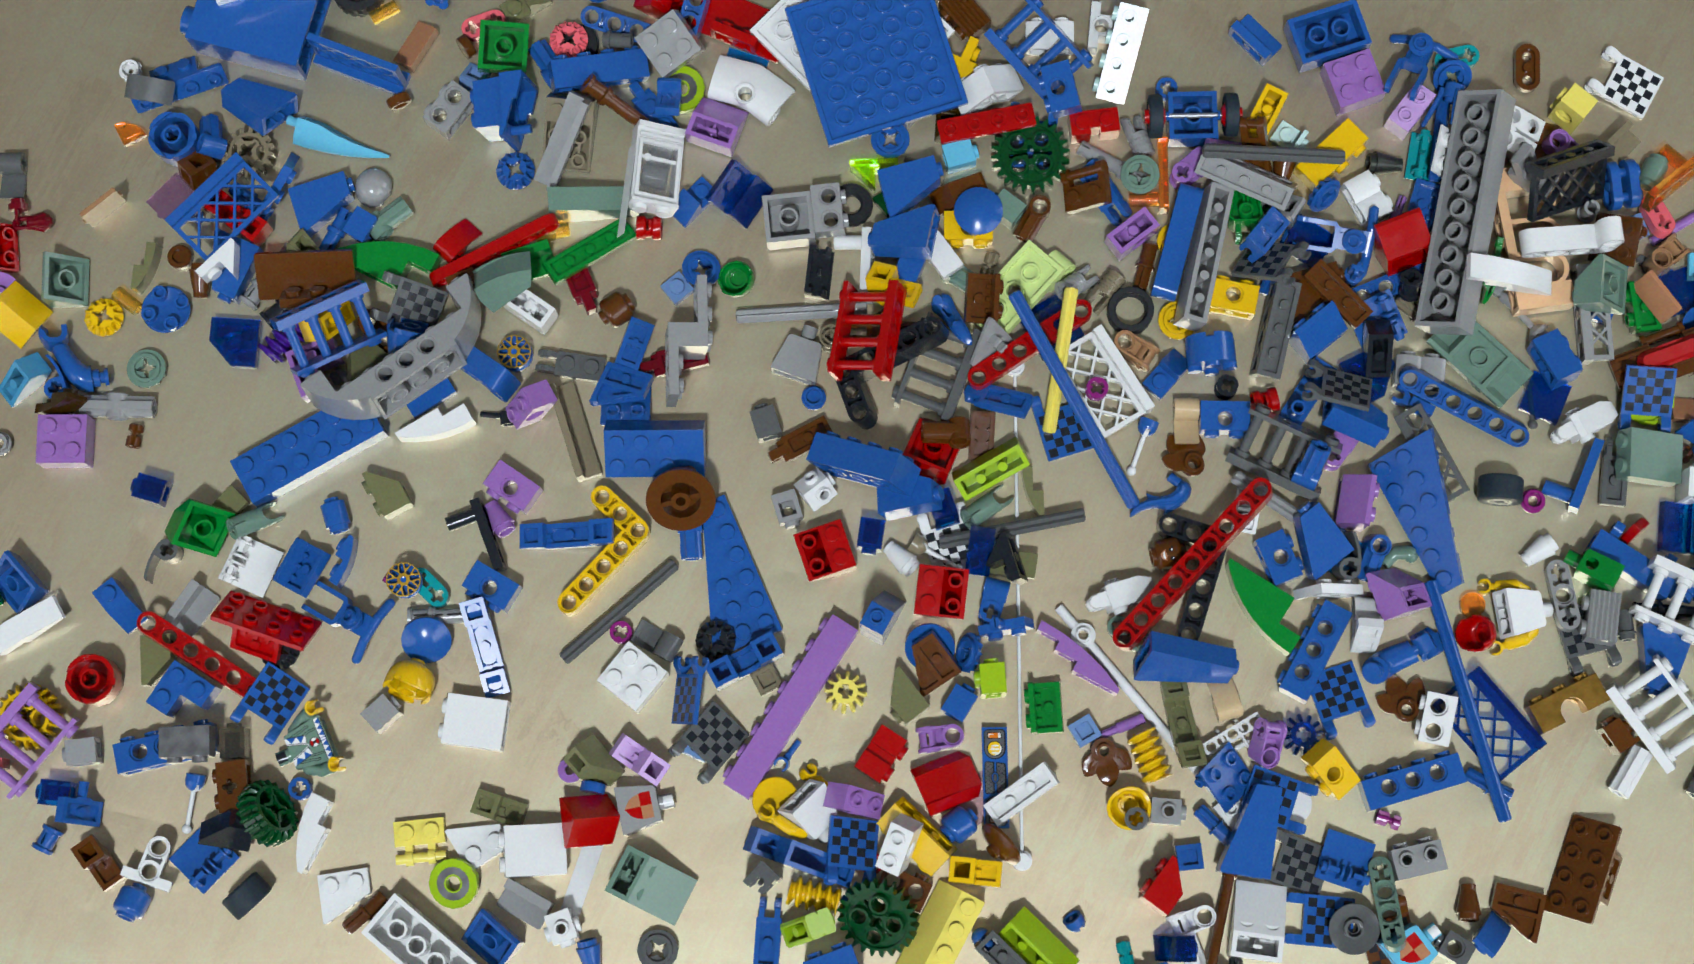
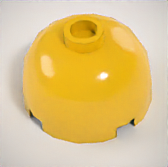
M412 658L411 660L396 662L391 666L385 677L383 687H389L388 693L399 700L413 704L414 699L422 700L421 704L429 703L434 691L435 679L424 661Z

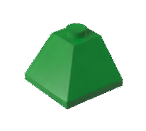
M189 498L174 510L164 532L173 545L217 557L228 533L226 520L236 516V513Z

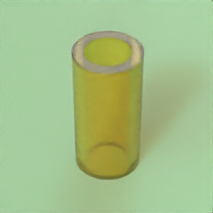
M392 0L369 12V15L376 26L401 12L395 1Z
M118 287L111 296L113 300L134 316L140 313L142 303L122 287Z

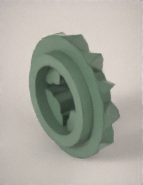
M1136 155L1129 158L1121 169L1123 185L1127 190L1135 194L1149 193L1157 186L1160 178L1157 163L1145 155ZM1142 164L1143 172L1150 176L1143 177L1139 185L1138 178L1130 175V173L1138 172Z
M149 349L140 350L129 359L127 375L131 382L138 387L151 388L154 385H159L162 378L166 377L165 371L167 366L163 357L158 352ZM146 361L149 366L155 367L149 371L148 377L146 373L139 371L145 368Z

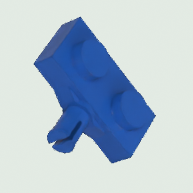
M1026 616L1012 619L993 617L989 624L978 626L979 636L985 637L989 641L1002 640L1003 636L1008 634L1012 636L1026 635L1027 630L1034 629L1033 619Z
M79 781L77 796L71 798L58 796L55 822L100 827L103 802L93 801L91 798H88L90 782Z

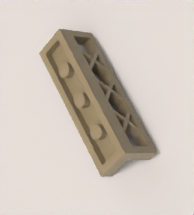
M1629 119L1606 142L1615 146V154L1607 158V162L1615 161L1619 164L1621 160H1624L1641 143L1629 131L1634 125ZM1598 161L1591 168L1592 172L1597 168ZM1582 167L1573 175L1574 178L1580 173ZM1588 174L1582 181V186H1584L1587 180L1590 178ZM1570 180L1563 189L1565 193L1572 184ZM1594 183V185L1588 192L1589 194H1591L1595 190L1596 183ZM1578 188L1571 197V200H1574L1580 192Z
M574 382L561 386H556L555 383L549 384L558 400L554 404V408L577 480L582 482L603 475Z

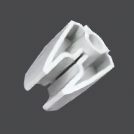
M1599 401L1582 410L1576 407L1565 413L1567 418L1560 422L1562 426L1551 433L1550 439L1552 443L1557 445L1568 440L1572 444L1578 441L1584 444L1595 438L1594 433L1611 424L1618 416V413L1611 401Z
M1138 575L1121 581L1118 578L1105 581V586L1099 590L1100 593L1094 594L1090 599H1087L1085 608L1089 612L1106 609L1107 614L1114 612L1115 616L1129 611L1128 607L1138 605L1155 587L1152 578Z

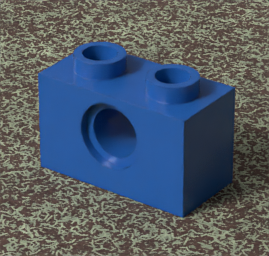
M1069 60L1040 67L1042 75L1038 76L1041 90L1046 89L1048 98L1044 99L1047 113L1052 112L1054 119L1082 112ZM1060 85L1065 87L1063 93H1053L1055 87Z
M1201 400L1198 420L1199 434H1204L1205 438H1219V435H1229L1231 439L1244 438L1250 426V414L1248 413L1250 401ZM1218 416H1227L1230 419V424L1227 426L1221 425L1218 421Z
M1283 529L1256 539L1252 543L1271 584L1279 587L1303 575V563L1299 556L1295 557L1292 547H1294L1292 538L1288 533L1285 534ZM1274 553H1283L1286 557V562L1284 564L1277 563L1274 560Z
M478 560L462 584L467 589L465 593L472 599L483 596L484 600L488 602L487 607L498 614L501 610L508 613L523 589L516 582ZM490 583H495L497 585L496 592L492 595H487L485 593L486 586Z

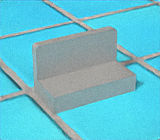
M191 579L163 619L194 638L221 598L199 582Z
M508 878L503 886L505 890L498 900L497 906L534 928L541 929L545 922L544 916L550 914L555 903L512 878Z

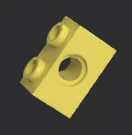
M1574 83L1570 89L1565 87L1550 105L1552 112L1548 118L1571 135L1598 100Z

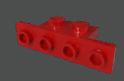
M1030 102L1004 108H993L978 113L971 112L963 116L937 121L941 144L1036 126L1034 110Z

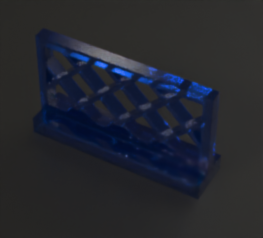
M1476 666L1470 671L1467 678L1468 681L1471 680L1477 687L1474 700L1476 701L1478 712L1479 701L1490 702L1494 706L1493 717L1480 716V719L1493 720L1492 735H1486V738H1492L1491 754L1493 760L1494 756L1509 757L1508 768L1501 774L1498 773L1501 782L1535 752L1544 747L1547 742L1482 668ZM1453 686L1445 694H1454L1457 691L1456 686ZM1480 692H1481L1487 699H1480ZM1439 698L1432 706L1438 712H1442L1443 709L1439 705L1444 701ZM1458 698L1457 714H1455L1457 719L1456 724L1453 722L1452 729L1477 756L1474 743L1466 737L1471 736V734L1463 733L1459 729L1460 718H1465V715H1460L1461 702ZM1497 711L1501 714L1503 718H1496ZM1496 721L1508 722L1511 726L1510 737L1495 736ZM1514 730L1521 738L1513 737ZM1495 738L1510 740L1509 755L1494 753ZM1513 740L1524 741L1530 747V750L1523 756L1512 755ZM1512 758H1519L1512 764Z

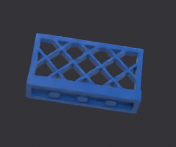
M308 32L306 40L316 54L313 60L314 65L393 95L405 92L411 75L400 70L398 65Z
M235 152L164 220L206 261L230 238L234 240L279 195ZM244 168L251 174V185H237V175ZM255 179H256L261 185H255ZM223 188H233V202H220L219 192ZM237 188L251 189V202H237ZM254 189H266L271 196L265 202H254ZM205 205H216L215 219L201 218V209ZM219 205H233V219H219ZM237 206H251V215L247 219H237ZM254 206H260L254 211ZM187 222H198V236L186 235L181 228ZM201 222H215V236H201ZM219 222L233 223V232L229 236H219ZM236 223H242L239 227L236 228ZM191 239H197V245ZM201 239H215V249L208 256L201 250Z

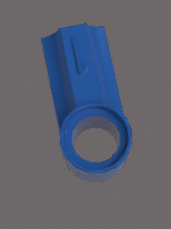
M545 39L538 40L532 44L528 52L541 70L540 73L551 89L547 65L556 55Z
M214 114L202 116L199 121L200 136L196 144V152L221 160L227 149V140L222 137V122Z
M1312 440L1302 461L1298 462L1290 481L1314 491L1321 477V470L1332 448L1321 440Z
M703 524L691 530L678 531V534H680L682 561L703 559L701 537Z
M1370 534L1364 537L1362 541L1361 572L1357 579L1368 582L1366 574L1381 569L1384 558L1390 552L1392 546L1391 540L1386 535ZM1376 539L1380 542V548L1377 552L1373 548V543Z

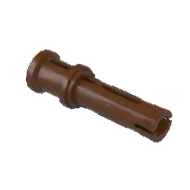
M590 74L580 88L582 93H588L597 100L598 105H606L633 126L637 124L639 119L649 121L648 117L614 94V90L610 85L606 86L597 80L595 74Z

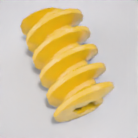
M1156 727L1135 733L1127 741L1128 745H1136L1131 750V753L1140 754L1134 761L1136 764H1143L1138 769L1139 773H1147L1142 778L1143 783L1156 782L1173 775L1165 773L1171 767L1170 764L1161 763L1167 756L1158 755L1163 745L1154 744L1160 737L1151 736Z
M799 875L796 881L792 879L786 904L789 905L795 899V907L799 908L805 902V910L809 911L812 905H814L815 911L827 907L830 913L832 910L834 911L835 918L842 888L838 886L835 892H832V885H827L825 889H822V881H818L814 887L812 878H809L804 884L802 875Z

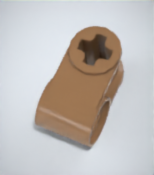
M1674 232L1645 258L1642 264L1645 273L1653 270L1659 276L1670 266L1675 265L1691 251L1690 248H1685L1676 238L1677 234Z
M1128 330L1118 332L1113 339V343L1123 358L1143 372L1149 371L1151 361L1155 355L1160 353V349L1157 346L1143 340ZM1118 339H1127L1130 343V347H1120L1118 344Z

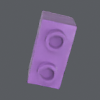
M1143 207L1107 234L1104 243L1117 260L1121 261L1157 234L1160 224L1148 209Z
M547 379L521 388L505 409L508 419L517 430L541 421L558 400Z
M502 460L498 461L483 482L487 488L486 493L497 501L499 498H502L508 502L506 507L516 514L521 511L527 515L543 492L540 486ZM517 484L518 489L515 494H506L508 485Z
M829 781L823 806L852 815L879 820L885 795L849 784Z

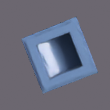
M470 62L459 77V85L470 92V90H473L472 81L490 78L492 73L478 72V65Z

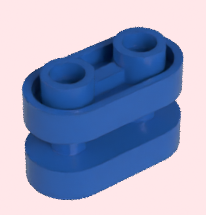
M1634 159L1621 160L1619 164L1615 161L1607 162L1603 203L1608 211L1620 210L1622 206L1627 209L1636 208L1643 200V191L1640 188L1639 180L1641 170L1639 164Z

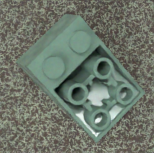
M627 845L604 891L675 926L698 880Z

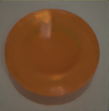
M1468 593L1459 601V610L1467 618L1472 616V614L1481 615L1485 610V600L1477 593Z

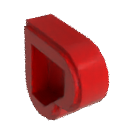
M1644 517L1640 518L1620 537V540L1627 545L1630 544L1650 523Z

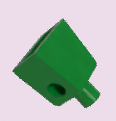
M1570 549L1563 561L1576 569L1573 577L1592 589L1610 592L1614 589L1625 568V565L1591 549H1587L1584 556Z

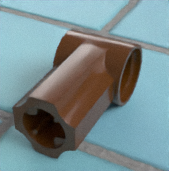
M1036 195L1030 200L1027 210L1013 233V236L1023 243H1026L1028 240L1034 241L1044 221L1050 214L1051 203L1046 196ZM1041 203L1046 207V211L1036 213L1033 206Z
M961 416L953 417L948 421L922 420L921 441L922 443L949 444L954 449L967 448L971 444L969 420Z

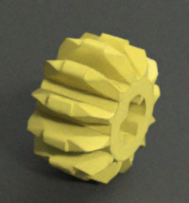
M846 671L845 679H842L841 674L838 672L836 673L837 683L833 679L828 680V683L834 688L824 689L825 693L833 694L826 698V702L836 701L832 706L833 711L837 710L839 705H841L842 714L846 713V706H849L851 712L854 713L856 712L854 703L860 707L864 705L858 697L865 698L867 693L858 690L863 689L866 685L864 682L856 685L860 678L859 675H855L852 680H849V671ZM843 687H849V691L853 692L852 696L848 695V699H843L842 694L839 693L840 689L843 691Z

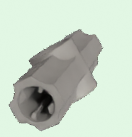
M117 392L108 393L107 395H82L87 397V402L79 408V414H87L93 418L106 417V419L115 421H126L128 418H155L157 414L156 397L130 396L129 394Z

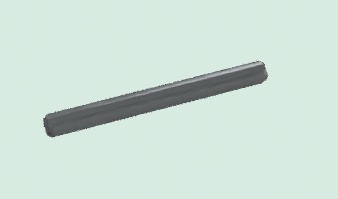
M1206 143L1202 148L1204 158L1343 164L1346 158L1344 150L1213 143Z
M1079 508L941 535L939 542L941 549L998 539L1000 533L1003 532L1014 536L1080 523L1086 520L1084 509Z
M668 559L560 652L559 655L567 664L571 663L608 631L615 622L622 619L678 570V565L672 559Z

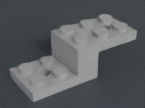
M697 275L693 288L694 322H668L665 333L666 407H676L678 399H682L684 379L679 378V375H681L683 369V359L703 360L706 353L711 350L713 332L708 330V328H710V321H712V306L708 305L712 295V284L707 283V275Z

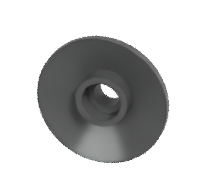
M1351 903L1340 907L1334 912L1330 919L1328 930L1330 939L1336 948L1346 954L1359 955L1369 951L1376 944L1380 934V925L1377 916L1371 909L1362 904ZM1351 923L1356 924V930L1353 932L1348 930V926Z

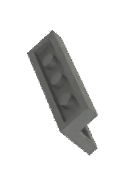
M1277 281L1270 282L1249 373L1250 376H1264L1280 380L1302 283L1294 282L1292 286H1285Z
M1421 403L1394 417L1407 441L1427 431L1424 430L1425 425H1427L1428 429H1434L1436 450L1439 446L1442 452H1438L1439 456L1445 457L1448 462L1445 472L1441 471V475H1444L1448 503L1470 490ZM1416 411H1419L1423 418L1420 429L1414 426L1409 415ZM1450 468L1452 469L1454 475L1449 474ZM1447 477L1456 478L1462 488L1452 493L1446 483Z

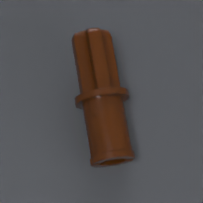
M1151 243L1143 244L1139 263H1136L1135 266L1137 271L1132 287H1138L1144 291L1147 290L1151 272H1154L1155 269L1153 264L1158 246Z
M378 891L366 903L358 905L359 909L342 923L343 928L349 934H353L369 919H373L372 917L386 904L387 898Z

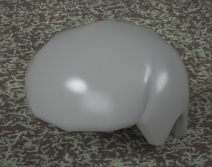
M378 168L366 169L358 176L355 183L357 199L361 204L369 208L382 206L384 201L391 196L392 180L386 172Z

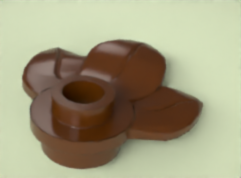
M1169 435L1166 441V448L1169 454L1162 457L1164 465L1172 471H1182L1191 477L1201 474L1205 466L1202 456L1206 448L1200 435L1199 444H1175L1174 436ZM1188 462H1192L1195 468H1191Z
M1395 675L1388 678L1385 686L1386 693L1376 696L1378 706L1385 713L1395 714L1396 718L1402 722L1413 721L1419 714L1421 695H1425L1422 680L1418 677L1407 685L1406 682ZM1403 705L1410 708L1409 714L1402 712Z
M1106 737L1097 738L1091 745L1090 753L1082 761L1083 775L1089 777L1097 774L1099 780L1108 787H1112L1116 783L1119 770L1132 769V761L1127 751L1123 748L1115 747V744ZM1106 746L1108 748L1107 753L1100 754V748Z

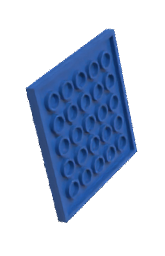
M810 0L785 8L786 17L829 148L968 105L935 0Z

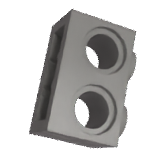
M451 80L449 84H445L440 89L439 97L434 103L428 104L423 113L425 123L447 140L451 139L474 110V104L470 100V92L454 80ZM454 96L462 97L458 103L450 102ZM441 114L447 115L444 121H436L437 116Z
M839 182L810 185L816 238L846 236L845 228L849 227L848 213H843L842 204H847L845 189L841 190ZM832 194L835 196V200L831 203H826L823 201L824 196ZM829 218H836L838 220L837 224L831 227L827 226L825 222Z

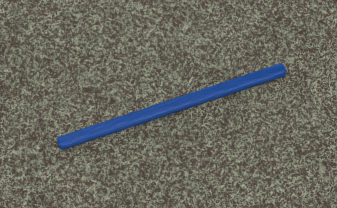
M1017 290L1011 293L1009 299L1125 505L1128 509L1134 508L1140 503L1139 499L1022 292Z
M1427 581L1424 584L1432 603L1433 617L1498 822L1510 821L1512 819L1437 581Z

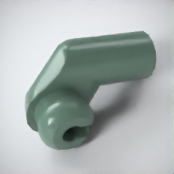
M1396 545L1385 556L1382 565L1389 569L1398 559L1413 563L1418 559V553L1411 545Z

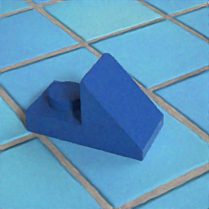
M701 176L688 190L683 188L680 191L678 199L679 209L673 217L686 228L719 196V192Z
M1172 349L1143 381L1142 386L1160 401L1187 371L1186 358L1177 350Z

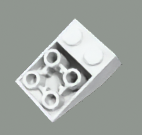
M1236 880L1227 956L1282 963L1287 887Z

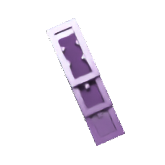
M1041 621L1036 632L1058 643L1054 653L1075 664L1071 672L1072 674L1114 696L1118 694L1120 689L1086 650L1061 631Z

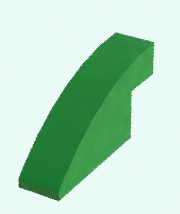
M372 241L338 248L353 250L355 271L394 290H397L398 285L385 282L382 279L385 271H390L407 278L412 267L429 275L438 269L443 262L441 256L433 251L400 242Z
M1230 558L1225 565L1232 592L1241 610L1264 639L1288 656L1301 636L1281 625L1280 621L1295 598Z

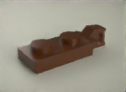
M825 416L781 437V440L776 442L777 448L768 452L771 463L774 464L783 458L787 463L809 453L816 432L826 434L827 431L833 432Z

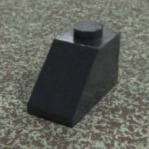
M1365 320L1363 349L1366 378L1391 377L1394 332L1390 320Z
M230 809L201 822L198 844L249 852L252 840L250 833L245 832L244 825L240 824L241 818L236 814L239 810Z

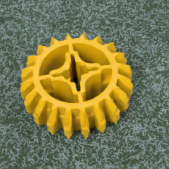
M36 684L40 687L37 692L40 695L39 699L55 712L62 708L61 704H54L57 696L50 695V689L45 688L42 690V686ZM21 685L15 686V692L12 690L7 691L8 699L0 698V701L4 703L0 707V716L24 689ZM26 705L20 711L24 720L28 718L26 712L32 713L29 716L30 722L28 723L47 738L48 736H57L53 729L54 727H59L48 718H45L42 726L41 717L43 714L33 706L28 707ZM9 724L3 731L6 734L5 737L19 749H22L23 746L26 751H31L33 746L35 749H41V746L30 737L19 736L16 733L19 728L15 725L12 727Z

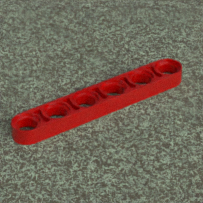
M555 213L543 215L434 270L429 274L433 287L447 285L445 277L473 267L475 270L494 259L500 258L501 253L523 247L556 230L560 224Z
M1078 299L1076 307L1084 306L1087 308L1088 313L1085 317L1074 316L1072 332L1088 322L1092 316V307L1084 299ZM1061 310L1040 323L1051 345L1056 343L1058 330L1054 328L1053 324L1056 320L1060 319ZM1028 332L1007 344L1008 347L1002 354L997 351L973 366L968 372L969 385L973 389L982 390L1039 354ZM1015 346H1024L1027 350L1026 354L1023 357L1015 356L1012 352ZM1003 359L1006 362V367L1003 370H995L992 366L993 361ZM976 372H982L985 374L986 379L983 383L977 384L972 381V375Z
M146 611L138 616L137 628L143 635L241 698L245 696L248 687L256 680L255 677L159 615ZM146 616L152 617L156 622L155 627L151 630H145L141 626V620ZM167 630H172L177 635L176 641L172 644H167L162 639V634ZM194 644L197 646L198 654L192 658L187 657L183 652L186 645ZM208 658H216L219 661V668L215 671H209L205 667V661ZM231 671L238 672L241 677L240 682L236 685H231L226 681V675Z

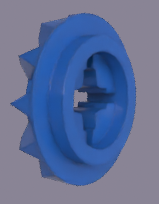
M1447 58L1446 62L1438 64L1436 71H1433V84L1438 92L1440 87L1445 88L1446 82L1460 83L1465 85L1466 89L1472 79L1470 67L1459 58L1456 60ZM1446 72L1455 73L1458 81L1451 78L1448 79Z
M903 125L871 135L873 149L877 155L885 159H896L904 154L909 146V133ZM884 135L890 138L896 135V146L891 143L885 146L886 139Z
M517 151L510 154L506 153L499 160L496 168L497 178L508 189H523L534 178L535 167L533 161L526 154ZM520 164L519 169L522 174L515 173L511 176L512 172L508 165L516 167Z
M1327 177L1324 181H1320L1318 186L1314 187L1313 192L1308 196L1310 198L1307 202L1309 208L1313 212H1319L1328 208L1339 194L1340 182L1334 177Z
M694 251L687 255L682 264V274L686 278L687 283L690 282L694 285L697 275H701L700 272H695L699 262L702 269H708L704 273V275H707V283L715 284L721 270L717 258L706 251Z
M966 633L958 643L956 661L962 668V672L969 673L970 671H975L977 665L980 664V656L983 655L981 653L983 644L980 643L981 637L976 635V633Z

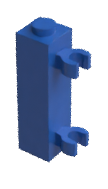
M1618 520L1612 525L1609 532L1603 529L1595 532L1583 553L1585 554L1587 549H1591L1625 565L1620 577L1647 593L1654 577L1653 569L1647 567L1650 559L1618 539L1627 525ZM1671 553L1665 556V558L1677 562L1679 559ZM1670 577L1664 578L1656 600L1660 602L1667 599V597L1671 599L1677 588V585H1675L1677 580Z

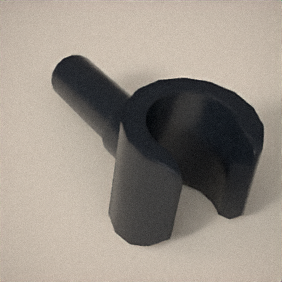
M501 411L500 413L480 412V417L500 419V424L503 427L514 426L507 417V411Z

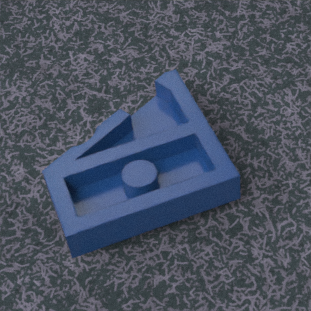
M292 152L271 186L279 195L274 201L276 204H279L285 193L281 190L284 184L290 185L297 173L293 169L300 157ZM267 192L262 202H265L271 196L269 192Z
M608 361L589 402L592 406L645 400L654 377L651 374Z

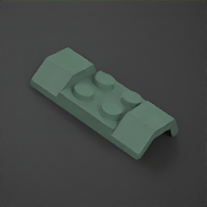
M1475 321L1473 335L1433 334L1426 341L1438 354L1446 359V363L1499 409L1534 374L1477 321Z

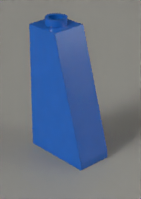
M884 590L871 601L860 621L861 635L883 646L906 602Z
M1155 631L1149 633L1133 659L1134 680L1228 684L1232 676L1236 675L1239 670L1236 649Z
M1260 780V784L1252 785L1217 863L1215 872L1263 880L1271 879L1282 788L1275 787L1276 782Z

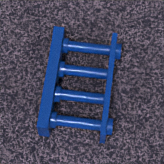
M1025 0L1028 4L1002 29L990 28L983 35L1044 100L1048 97L1046 89L1041 90L1038 80V76L1041 75L1040 67L1048 65L1066 47L1077 57L1070 63L1073 74L1083 64L1087 69H1091L1094 66L1091 62L1093 57L1085 48L1080 50L1042 9L1044 4L1041 0ZM1035 11L1044 22L1018 47L1014 46L1012 48L1007 42L1008 36ZM1052 29L1060 40L1034 65H1028L1023 60L1024 54L1043 35ZM1057 86V87L1054 88V90H1053V93H1054V94H1056V93L1058 92L1057 89H1058L1060 86Z
M358 279L269 319L274 329L282 330L287 335L299 364L290 368L293 374L298 377H307L315 373L316 368L367 345L369 347L378 345L382 342V338L388 336L387 332L380 328L375 330L362 299L364 297L363 294L370 291L365 281ZM349 300L353 302L366 333L354 340L340 310L341 304ZM326 310L331 312L344 343L332 350L329 348L317 319L319 317L318 314ZM302 321L308 322L321 352V355L310 360L307 359L295 331L296 324Z

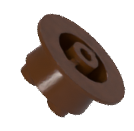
M679 466L666 470L651 482L646 493V506L651 517L661 526L676 531L691 530L704 524L711 517L716 504L713 486L707 478L698 473L692 466Z

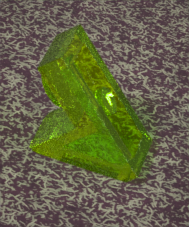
M898 158L850 160V172L875 193V175H878L877 170L898 165Z

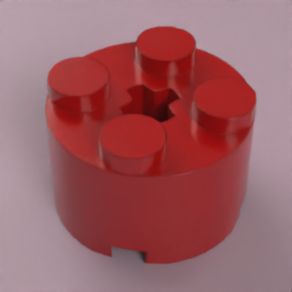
M81 655L70 663L66 671L65 687L69 695L76 701L90 706L99 707L109 704L118 696L124 686L122 673L117 664L100 655ZM96 676V683L93 685L92 677Z

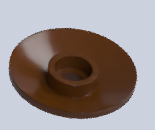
M986 823L982 826V834L988 845L986 850L990 856L995 859L999 857L1009 864L1017 865L1021 857L1013 841L993 824Z

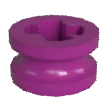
M1101 377L1091 378L1085 387V394L1092 401L1102 400L1108 392V384ZM1091 385H1101L1102 389L1100 392H1102V394H1099L1098 392L1092 393L1091 390L1093 386Z
M617 621L610 628V636L614 642L626 644L631 640L633 630L627 622ZM620 626L622 629H628V633H625L627 636L624 639L620 636L615 637V633H618L616 629Z

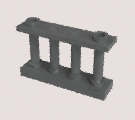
M928 312L926 317L933 316V313ZM938 327L933 329L931 333L934 334L937 331ZM974 328L971 335L972 345H966L949 330L948 340L962 344L963 348L967 349L964 357L959 356V358L934 349L921 354L922 356L955 367L954 370L958 371L955 380L950 379L949 381L916 369L914 367L918 356L911 359L901 385L896 384L891 397L895 399L894 407L899 408L901 401L905 400L938 412V415L941 416L940 421H948L953 418L968 379V372L972 368L970 360L982 331ZM912 377L945 389L946 393L950 394L947 403L944 401L939 403L906 391L910 378Z
M1252 403L1248 413L1254 415V418L1240 447L1234 448L1231 446L1225 461L1261 478H1265L1306 499L1317 502L1321 493V487H1318L1319 484L1317 483L1314 491H1311L1291 482L1292 474L1309 441L1321 440L1332 448L1321 471H1323L1332 452L1338 455L1341 454L1343 444H1340V440L1332 435L1327 434L1323 436L1271 412V408L1264 404L1258 403L1255 405ZM1264 420L1277 426L1263 457L1258 459L1250 455L1249 449ZM1288 431L1300 438L1286 467L1279 469L1273 466L1271 461L1285 432Z

